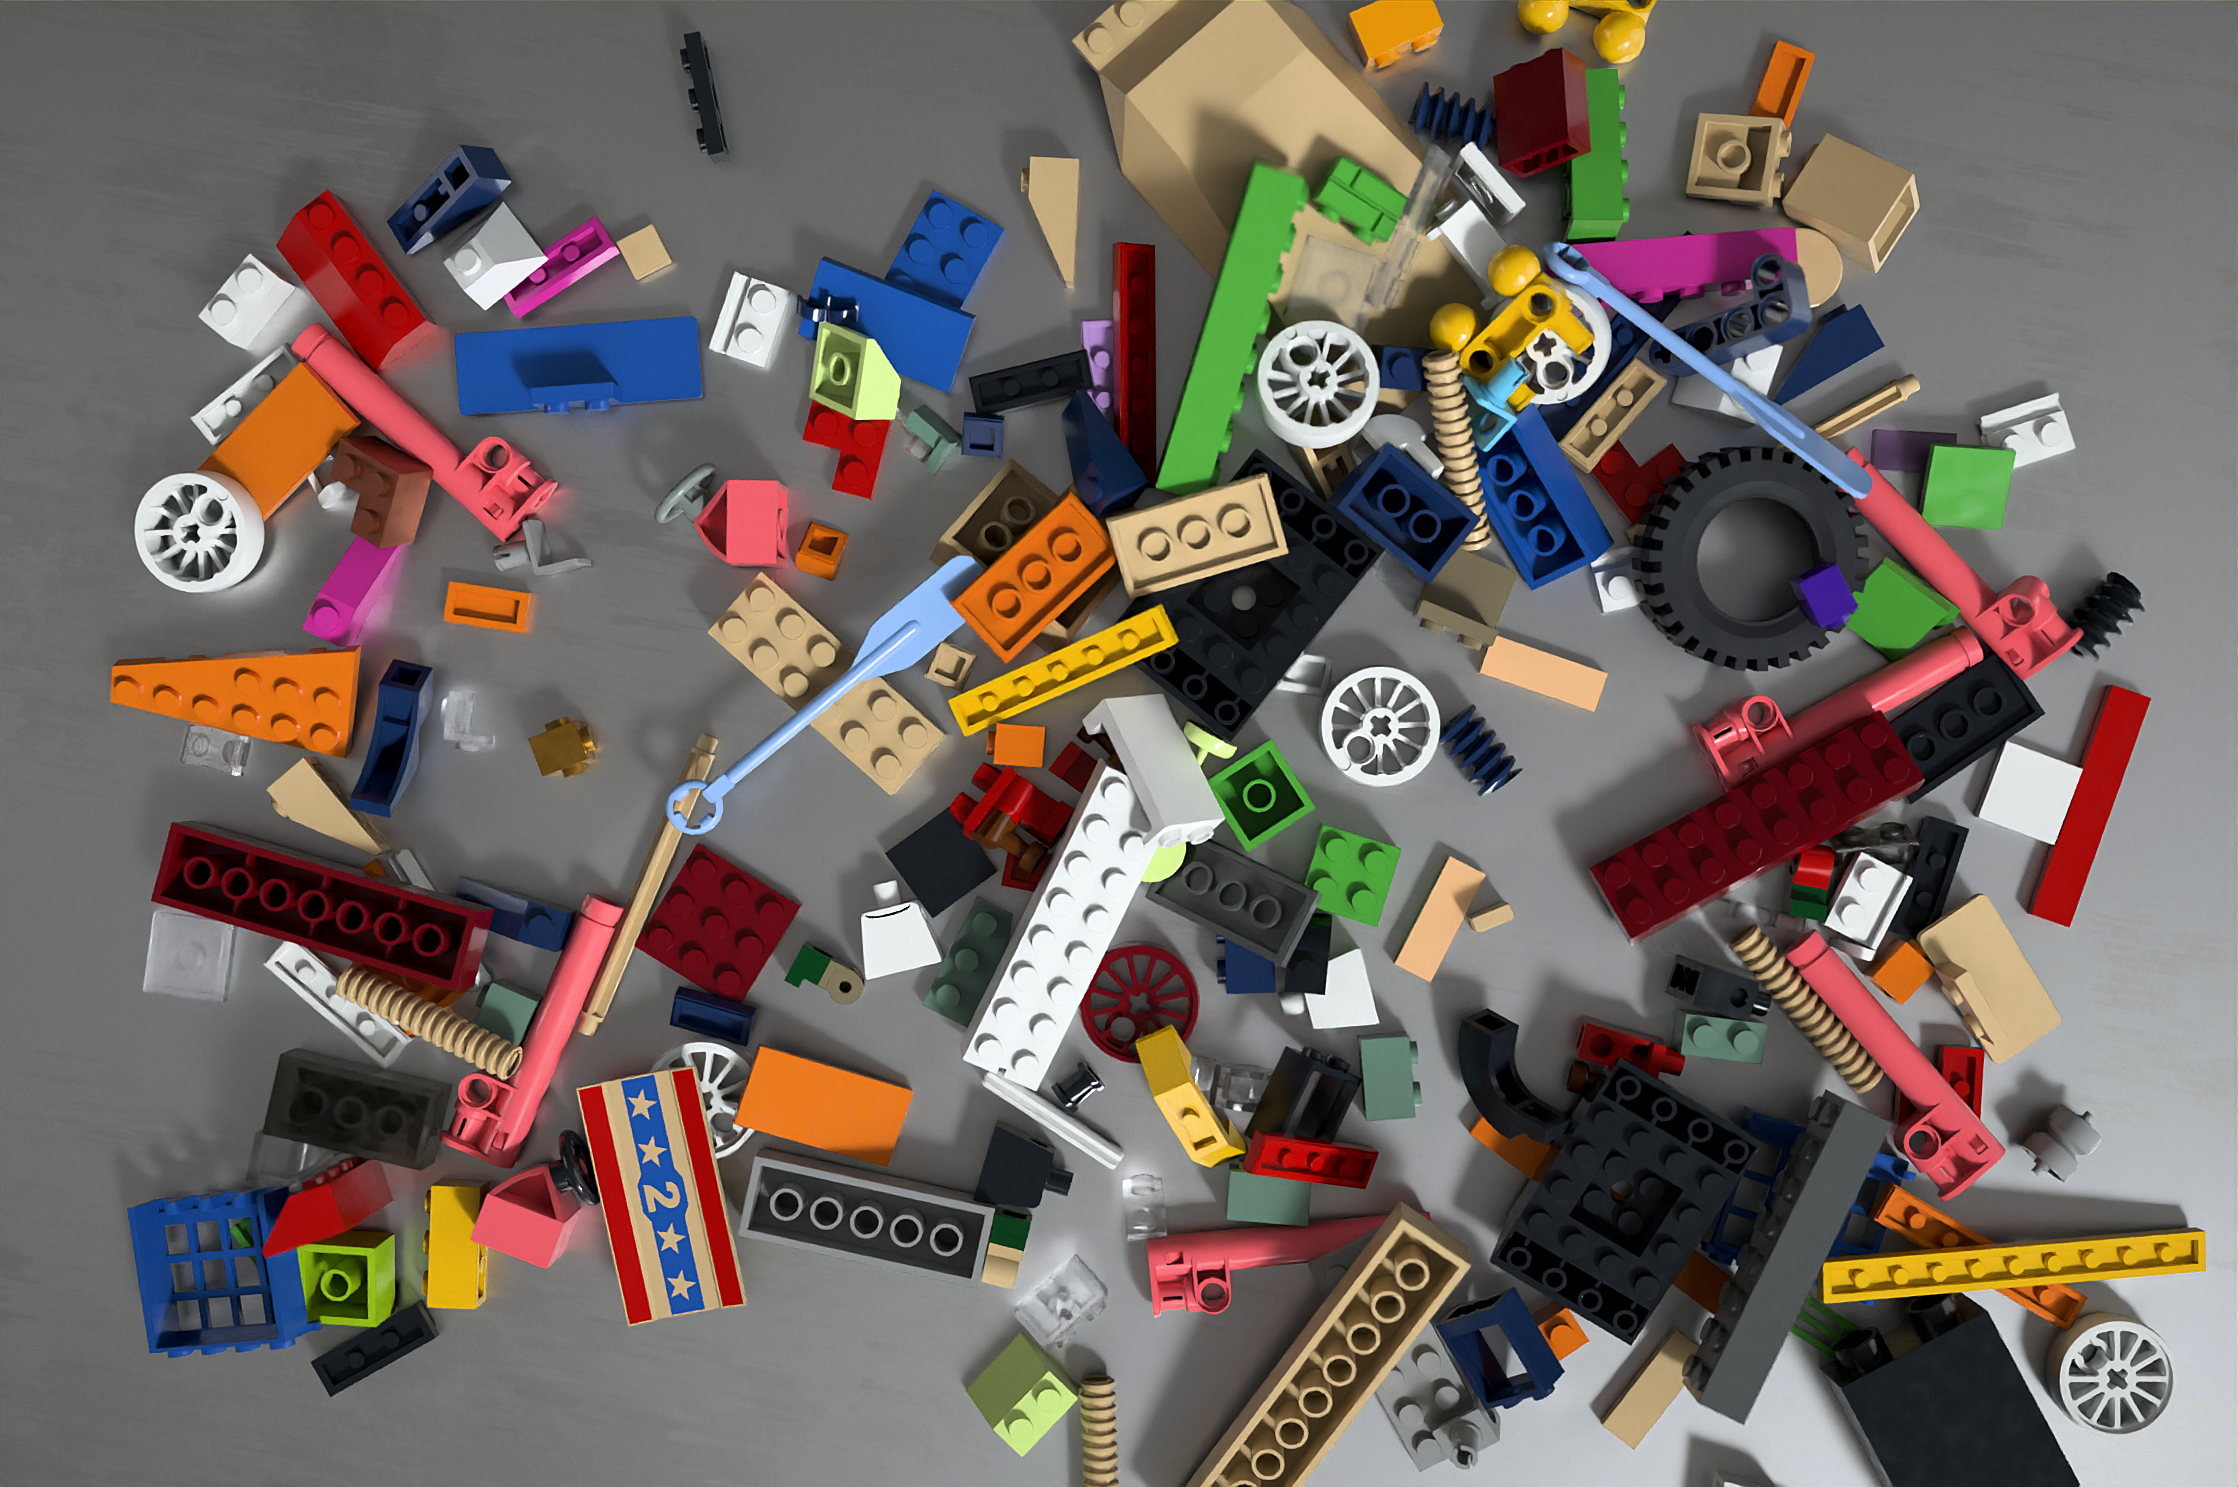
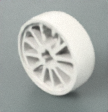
M1559 278L1554 279L1563 284L1567 291V296L1584 313L1577 319L1581 323L1585 320L1588 321L1592 327V334L1596 337L1593 341L1595 352L1594 357L1585 352L1577 356L1552 329L1549 332L1545 329L1526 347L1527 350L1517 356L1515 360L1517 359L1519 362H1522L1529 356L1535 360L1529 371L1530 376L1524 382L1536 393V396L1530 402L1537 404L1561 403L1582 394L1602 373L1611 351V328L1606 312L1600 302L1578 284H1573ZM1542 292L1535 293V295L1543 298V311L1552 310L1551 298ZM1505 297L1493 311L1487 327L1516 298ZM1544 335L1548 339L1555 338L1556 340L1551 350L1548 344L1541 345L1539 342ZM1486 352L1488 364L1490 367H1492L1493 359L1488 352ZM1575 359L1588 365L1587 372L1583 376L1577 374L1578 368ZM1552 361L1562 363L1566 367L1567 378L1558 381L1551 374H1548V363ZM1536 372L1537 379L1540 385L1533 383V378Z
M1320 320L1292 325L1275 336L1262 352L1254 377L1256 405L1267 426L1280 438L1291 444L1315 449L1338 445L1359 432L1367 423L1374 410L1380 388L1377 363L1367 344L1350 329L1337 323ZM1317 343L1323 344L1322 353H1320V348ZM1330 346H1334L1344 352L1333 365L1326 362ZM1300 350L1301 353L1307 356L1310 355L1312 361L1307 365H1298L1291 360L1290 354L1293 351ZM1276 360L1281 361L1285 373L1272 370V365ZM1349 360H1353L1359 368V371L1339 376L1336 374ZM1313 378V380H1314L1316 383H1320V382L1323 381V382H1324V387H1323V389H1320V387H1319L1318 385H1313V386L1310 387V386H1309L1310 379ZM1268 381L1291 386L1292 388L1272 392L1271 387L1268 386ZM1362 381L1365 391L1360 393L1339 386ZM1298 398L1285 411L1276 405V402ZM1336 398L1357 403L1361 406L1351 413ZM1305 405L1307 410L1303 423L1296 422L1290 418ZM1326 405L1343 421L1338 424L1331 423ZM1314 408L1318 409L1323 427H1314L1309 424Z
M208 470L183 471L172 474L157 482L143 497L136 513L134 526L137 549L149 571L164 584L190 593L219 591L241 581L257 564L262 553L265 537L262 514L255 499L247 489L226 475ZM188 485L193 486L194 504L185 491V487ZM173 496L184 514L168 505ZM215 499L222 506V516L220 519L217 517L215 509H211L212 502ZM163 515L175 521L173 529L162 528ZM236 522V527L230 528ZM225 534H235L237 536V544L226 539ZM163 535H173L176 544L166 550ZM221 548L232 553L230 562ZM186 550L184 559L180 567H178L173 561V557ZM197 559L199 562V578L191 575ZM212 559L214 560V562L220 570V572L216 573L214 576Z
M1372 665L1351 671L1330 688L1319 710L1317 729L1322 750L1328 761L1339 773L1356 783L1373 787H1386L1405 782L1425 768L1433 757L1439 743L1441 719L1432 693L1416 676L1394 666ZM1369 678L1373 679V708L1370 707L1358 688L1359 681ZM1381 678H1388L1397 682L1385 707L1381 706ZM1403 686H1406L1415 694L1416 698L1393 713L1391 709ZM1348 688L1352 689L1365 710L1363 714L1340 702L1339 698ZM1419 704L1422 705L1425 721H1398L1399 716ZM1337 707L1358 718L1359 723L1331 724L1334 708ZM1385 716L1388 719L1385 724L1388 730L1387 734L1377 733L1373 736L1370 732L1373 729V724L1370 722L1371 718L1381 719ZM1425 727L1426 729L1422 745L1398 733L1399 728ZM1333 730H1350V732L1343 736L1339 747L1336 748L1331 732ZM1356 736L1363 737L1368 742L1370 748L1368 755L1360 760L1351 758L1347 751L1349 741ZM1394 738L1418 751L1417 755L1408 764L1404 762L1393 744ZM1384 744H1386L1400 767L1398 770L1386 774L1383 772ZM1376 756V773L1362 772L1361 767L1370 763Z
M709 1036L691 1038L676 1044L666 1051L655 1062L650 1072L671 1069L673 1062L679 1057L683 1058L686 1066L695 1065L691 1054L693 1052H706L703 1078L699 1076L702 1093L711 1091L714 1096L710 1100V1104L708 1102L704 1104L712 1139L717 1142L713 1144L716 1159H719L740 1149L757 1131L733 1123L732 1131L722 1132L714 1124L716 1113L727 1112L734 1117L739 1100L726 1098V1094L744 1087L753 1058L739 1045L723 1039ZM715 1053L729 1059V1063L716 1079L711 1078ZM737 1065L746 1079L724 1087L721 1082L733 1066Z
M2098 1312L2082 1316L2074 1321L2072 1327L2067 1332L2062 1330L2058 1334L2048 1353L2046 1379L2056 1405L2068 1419L2093 1435L2110 1439H2128L2142 1435L2156 1427L2166 1417L2175 1401L2178 1389V1371L2169 1347L2153 1329L2130 1316L2112 1312ZM2108 1331V1345L2096 1336ZM2129 1331L2131 1335L2120 1352V1332ZM2142 1341H2144L2147 1351L2133 1358ZM2089 1344L2096 1345L2095 1357L2088 1362H2084L2081 1355L2083 1348ZM2071 1362L2083 1372H2069ZM2153 1362L2152 1372H2136ZM2110 1369H2112V1372L2115 1375L2112 1380H2110L2109 1376L2107 1375V1372ZM2070 1382H2091L2077 1392L2070 1394ZM2137 1382H2152L2149 1391H2144L2136 1386ZM2131 1392L2144 1397V1400L2138 1406H2136L2131 1398ZM2095 1396L2087 1412L2078 1409L2079 1404ZM2121 1398L2129 1410L2123 1416H2120ZM2108 1402V1417L2098 1419Z

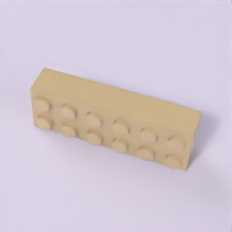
M762 571L707 632L796 712L848 671L857 655L850 646L776 580ZM883 676L857 683L809 723L890 796L894 795L948 735Z

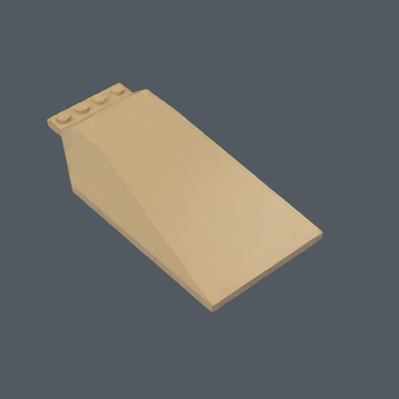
M1117 0L1072 40L1073 47L1099 75L1122 176L1214 281L1218 274L1254 155L1303 171L1305 182H1308L1310 191L1303 212L1295 211L1292 223H1295L1297 232L1292 249L1289 254L1285 252L1281 254L1279 263L1283 264L1282 269L1284 273L1277 294L1269 292L1266 302L1270 304L1269 310H1271L1266 331L1261 336L1268 344L1280 332L1292 325L1320 320L1337 323L1350 329L1367 344L1370 350L1372 344L1438 349L1430 337L1431 318L1439 308L1451 303H1461L1472 308L1481 321L1482 331L1487 327L1489 319L1499 303L1485 311L1481 306V302L1486 297L1438 238L1429 241L1425 236V233L1430 229L1429 226L1438 219L1435 213L1441 206L1453 198L1458 201L1459 199H1468L1467 196L1305 10L1288 0ZM1344 155L1412 199L1411 204L1386 243L1373 241L1372 245L1369 246L1350 234L1353 227L1339 219L1337 224H1334L1315 212L1318 205L1310 200V196L1335 156ZM1317 343L1320 348V353H1322L1323 344ZM1330 346L1326 362L1333 365L1344 352L1334 346ZM1300 350L1293 351L1290 354L1291 360L1298 365H1307L1312 361L1310 355L1307 356L1301 353ZM1349 360L1336 374L1339 376L1359 371V368L1353 360ZM1312 378L1310 379L1309 386L1318 385L1320 389H1323L1324 382L1316 383ZM1362 381L1339 386L1360 393L1365 391ZM1379 388L1378 399L1369 419L1384 414L1400 415L1426 391ZM1336 398L1351 413L1361 406L1357 403ZM1326 405L1328 413L1334 417V420L1337 423L1342 422L1343 420Z

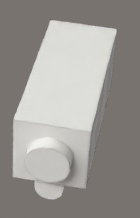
M1453 198L1436 211L1435 216L1438 219L1429 226L1430 229L1425 233V236L1429 241H1433L1435 238L1441 241L1486 297L1481 302V306L1487 311L1497 303H1501L1505 296L1494 291L1488 279L1489 261L1496 251L1508 245L1471 199H1459L1456 201Z

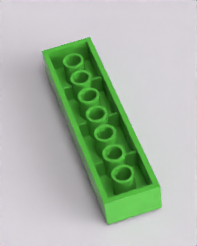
M1256 155L1253 157L1159 461L1156 476V488L1184 496L1217 486L1221 468H1219L1221 460L1217 459L1219 452L1227 453L1233 434V429H1231L1233 421L1229 419L1231 413L1239 414L1246 392L1244 390L1245 382H1242L1244 373L1252 374L1256 363L1258 350H1256L1257 343L1254 340L1257 333L1264 335L1269 322L1271 310H1269L1270 304L1266 303L1269 292L1277 294L1282 281L1284 270L1282 269L1283 264L1279 263L1282 252L1289 254L1292 249L1297 232L1295 223H1292L1295 211L1303 212L1308 199L1310 187H1308V182H1305L1301 169Z

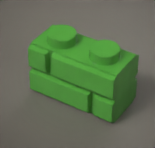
M1337 155L1331 160L1322 179L1319 180L1310 196V200L1318 205L1315 210L1317 214L1334 224H1337L1339 219L1353 227L1350 234L1369 246L1372 245L1373 241L1386 243L1390 239L1412 200L1344 155Z

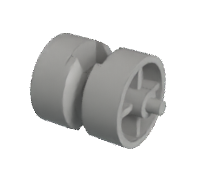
M2060 1104L2048 1117L2049 1121L2046 1124L2049 1132H2034L2021 1146L2034 1159L2033 1162L2036 1165L2031 1171L2037 1176L2042 1171L2048 1172L2064 1183L2077 1169L2078 1162L2075 1155L2091 1154L2103 1141L2102 1137L2088 1122L2093 1115L2086 1111L2081 1116Z

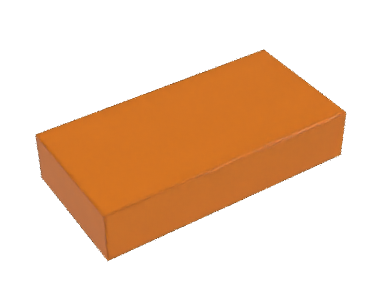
M1778 40L1773 46L1748 116L1781 118L1786 127L1785 132H1787L1816 53Z
M449 581L443 621L527 634L533 594Z

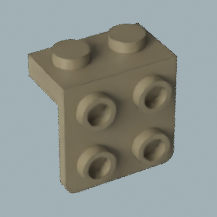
M1457 549L1430 584L1425 583L1412 617L1421 620L1419 627L1442 636L1445 630L1459 636L1457 643L1470 649L1480 651L1481 646L1486 648L1492 647L1499 632L1495 630V627L1515 582L1516 574L1513 570L1468 551Z

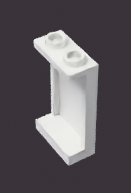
M1164 693L1103 699L1082 722L1088 735L1108 733L1152 825V829L1141 838L1143 846L1152 847L1160 845L1161 848L1166 849L1180 842L1191 841L1192 844H1199L1211 838L1214 834L1213 829L1225 819V816Z

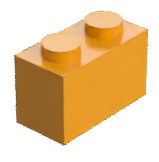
M1378 0L1349 13L1346 26L1365 68L1374 64L1377 65V68L1386 67L1400 59L1399 53L1410 48H1414L1415 52L1429 48L1437 42L1436 37L1440 35L1444 26L1433 0Z

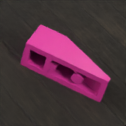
M357 535L319 591L301 629L338 647L353 646L402 545L378 548Z

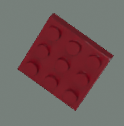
M699 842L634 946L714 996L742 1004L803 905Z

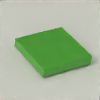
M1931 442L1918 513L1933 526L2002 530L2016 451L2008 447Z
M1885 556L1861 580L1866 582L1863 593L1851 591L1859 609L1855 610L1854 614H1848L1850 620L1845 624L1895 662L1902 658L1949 613L1951 605Z

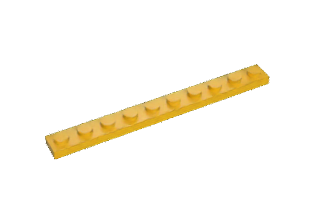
M2193 1227L1830 1257L1825 1259L1816 1277L1817 1300L1827 1304L2206 1271V1231Z

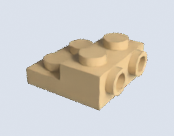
M1699 113L1686 187L1687 196L1729 200L1734 205L1772 208L1774 197L1781 198L1784 189L1785 175L1778 172L1780 158L1788 157L1791 149L1792 135L1791 132H1785L1786 127L1782 119Z

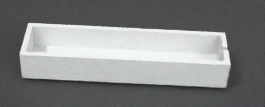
M1100 757L959 1044L963 1060L995 1074L999 1067H1001L1004 1078L1037 1091L1158 847H1144L1141 838L1152 829V825L1123 766Z

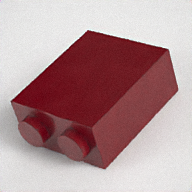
M1563 47L1554 48L1546 51L1540 57L1526 63L1515 64L1509 70L1493 76L1498 163L1500 167L1523 179L1591 152L1586 69L1583 60Z

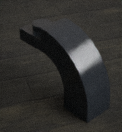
M1488 1008L1462 1019L1458 1040L1461 1074L1473 1103L1485 1120L1509 1140L1525 1133L1533 1141L1541 1142L1544 1145L1570 1132L1572 1117L1533 1095L1524 1085L1518 1074L1515 1064V1045L1519 1025Z

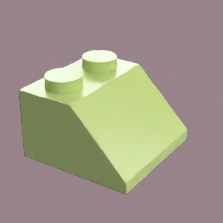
M1021 1331L970 1384L966 1392L992 1430L1023 1457L1078 1400L1079 1385Z

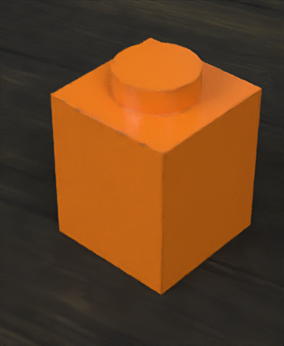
M996 723V731L988 732L987 755H994L993 764L1043 768L1047 727Z
M1894 938L1877 956L1876 961H1872L1861 974L1890 1001L1903 1005L1936 969L1926 961L1928 958L1917 942L1910 940L1907 943L1906 941Z
M1554 1300L1531 1315L1558 1361L1589 1342V1339L1569 1309Z

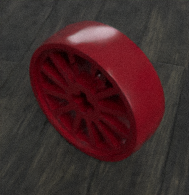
M1130 941L1106 950L1079 1004V1015L1088 1037L1102 1052L1122 1062L1142 1064L1137 1049L1129 1048V1046L1136 1042L1141 1031L1143 1032V1037L1149 1035L1147 1021H1152L1160 1030L1165 1028V1026L1155 1016L1156 1013L1182 1020L1183 1023L1177 1033L1185 1044L1192 1035L1198 1021L1200 995L1191 969L1178 954L1158 943ZM1134 955L1150 956L1143 982L1137 981L1132 958ZM1121 958H1126L1132 984L1127 985L1111 968V963ZM1157 959L1166 962L1172 967L1153 986L1148 985ZM1106 971L1121 987L1123 992L1118 993L1097 986L1095 982L1099 975ZM1176 974L1180 976L1185 988L1183 990L1161 995L1156 994ZM1142 992L1146 993V1003L1149 1007L1147 1009L1140 1007L1137 1012L1132 1010V1001L1129 997L1131 995L1138 997ZM1098 993L1119 1000L1120 1003L1094 1009L1091 1007V994ZM1182 997L1188 998V1008L1184 1013L1158 1005L1159 1002ZM1111 1013L1106 1020L1105 1029H1099L1093 1017ZM1125 1017L1133 1022L1135 1029L1129 1037L1120 1038L1112 1032L1111 1024L1116 1018Z

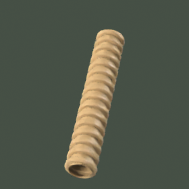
M1444 349L1427 354L1422 359V364L1428 368L1425 370L1424 375L1426 379L1430 380L1427 383V390L1432 392L1429 395V402L1434 404L1431 408V414L1436 417L1433 425L1436 429H1439L1435 436L1438 441H1441L1438 444V451L1443 453L1440 456V461L1445 465L1442 471L1443 476L1447 478L1444 482L1445 488L1481 518L1480 522L1458 548L1464 551H1473L1486 547L1492 541L1489 533H1486L1490 527L1489 523L1484 521L1487 518V511L1482 509L1485 506V499L1480 497L1483 494V487L1478 485L1481 482V476L1476 473L1479 470V464L1474 461L1477 458V453L1474 449H1471L1475 442L1472 437H1469L1472 434V426L1467 425L1470 422V414L1465 412L1468 409V402L1463 400L1466 397V391L1460 387L1464 382L1462 381L1463 377L1458 375L1462 370L1461 365L1456 363L1459 360V352Z
M1757 924L1746 926L1732 938L1729 948L1733 952L1738 951L1737 957L1740 961H1747L1746 968L1749 971H1755L1753 976L1757 980H1763L1762 986L1766 990L1771 989V997L1779 999L1778 1005L1782 1009L1787 1008L1786 1014L1790 1018H1795L1794 1023L1797 1027H1804L1803 1034L1806 1037H1811V1043L1815 1047L1820 1046L1819 1052L1823 1056H1828L1827 1061L1830 1065H1836L1835 1071L1839 1075H1844L1843 1080L1847 1084H1852L1851 1089L1855 1094L1867 1092L1876 1086L1883 1076L1884 1071L1882 1068L1875 1066V1060L1871 1056L1866 1057L1867 1051L1863 1047H1858L1859 1042L1856 1038H1850L1851 1032L1847 1028H1842L1843 1023L1839 1019H1834L1835 1014L1830 1009L1825 1010V1002L1817 1000L1818 994L1814 990L1809 991L1810 985L1806 981H1801L1802 976L1799 972H1793L1794 966L1790 962H1784L1786 957L1782 953H1776L1777 947L1775 944H1768L1769 937L1766 934H1760L1761 928Z
M351 964L345 968L337 980L336 994L339 997H347L349 1002L357 1003L362 1009L368 1008L370 1013L379 1014L380 1018L384 1020L389 1019L394 1025L400 1024V1027L406 1031L411 1029L413 1035H421L423 1040L432 1041L437 1047L443 1046V1049L447 1052L454 1051L455 1056L459 1058L464 1057L468 1063L475 1062L478 1068H486L490 1074L497 1073V1076L502 1080L512 1076L520 1065L522 1048L519 1045L511 1046L509 1040H501L497 1034L490 1035L487 1029H479V1026L475 1023L468 1024L467 1019L463 1017L458 1018L453 1012L447 1013V1010L443 1007L436 1008L435 1003L431 1001L426 1002L423 997L415 996L410 990L404 991L402 986L394 985L390 980H383L380 975H373L370 970L362 969L358 964Z
M1106 1375L1087 1376L1079 1382V1387L1084 1390L1080 1393V1400L1084 1402L1080 1407V1412L1084 1414V1417L1081 1418V1425L1085 1427L1081 1431V1437L1085 1440L1081 1445V1449L1083 1452H1086L1082 1456V1463L1086 1465L1082 1470V1475L1087 1478L1083 1481V1487H1119V1481L1115 1478L1119 1473V1469L1117 1466H1114L1118 1462V1455L1114 1453L1118 1449V1443L1113 1440L1117 1437V1430L1113 1428L1117 1424V1418L1113 1416V1413L1116 1412V1405L1112 1403L1116 1399V1393L1112 1391L1116 1381Z

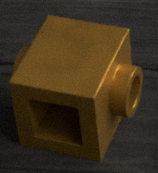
M568 716L545 724L546 732L528 738L542 777L563 772L564 777L567 778L588 770L586 762L596 759L593 750L597 749L598 746L592 729L589 726L584 727L582 721L570 722Z

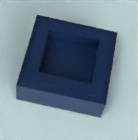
M964 412L961 455L1002 458L1005 415Z

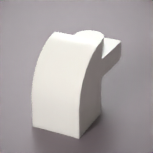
M1384 414L1369 419L1363 428L1351 437L1347 445L1352 460L1357 465L1384 443L1389 442L1435 481H1437L1445 467L1425 445L1430 432L1414 420L1400 415Z

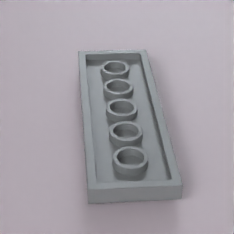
M1381 1226L1368 1231L1348 1244L1308 1262L1309 1269L1326 1299ZM1429 1320L1376 1390L1379 1399L1419 1472L1448 1459L1433 1436V1428L1473 1409V1399L1431 1320Z

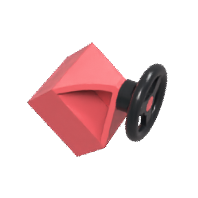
M567 1129L562 1131L558 1141L561 1159L550 1164H540L525 1168L513 1174L487 1193L470 1240L548 1269L565 1253L581 1211V1206L570 1190L574 1189L578 1196L590 1206H596L600 1203L590 1151L582 1138L573 1130Z

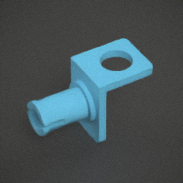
M1513 357L1508 358L1504 366L1488 383H1480L1468 375L1462 379L1476 402L1484 406L1468 425L1472 426L1471 435L1475 442L1485 452L1489 451L1518 419L1506 400L1530 376V372L1521 362ZM1491 415H1496V427L1490 434L1483 435L1482 426L1485 420Z

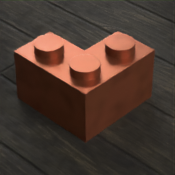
M377 436L340 439L331 477L360 493L350 531L378 548L414 543L434 470Z

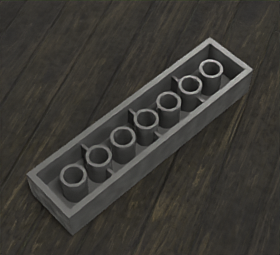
M1825 1090L1822 1097L1818 1096L1813 1101L1808 1113V1118L1811 1119L1804 1134L1799 1133L1790 1149V1155L1793 1157L1786 1171L1781 1170L1774 1180L1772 1192L1775 1194L1768 1208L1764 1206L1755 1219L1754 1229L1757 1231L1750 1245L1746 1243L1741 1248L1736 1259L1738 1269L1732 1281L1727 1280L1720 1290L1718 1296L1720 1306L1714 1318L1709 1317L1705 1321L1700 1332V1340L1702 1342L1696 1355L1690 1354L1682 1369V1376L1684 1377L1682 1383L1699 1404L1742 1425L1745 1424L1892 1125L1891 1122L1870 1110L1828 1090Z

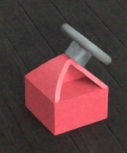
M708 462L700 465L685 476L663 498L655 510L654 518L658 523L669 522L685 511L684 515L694 523L696 531L706 546L717 557L728 564L739 568H787L788 487L778 481L727 480L712 497L706 489L716 477L717 466L714 463Z

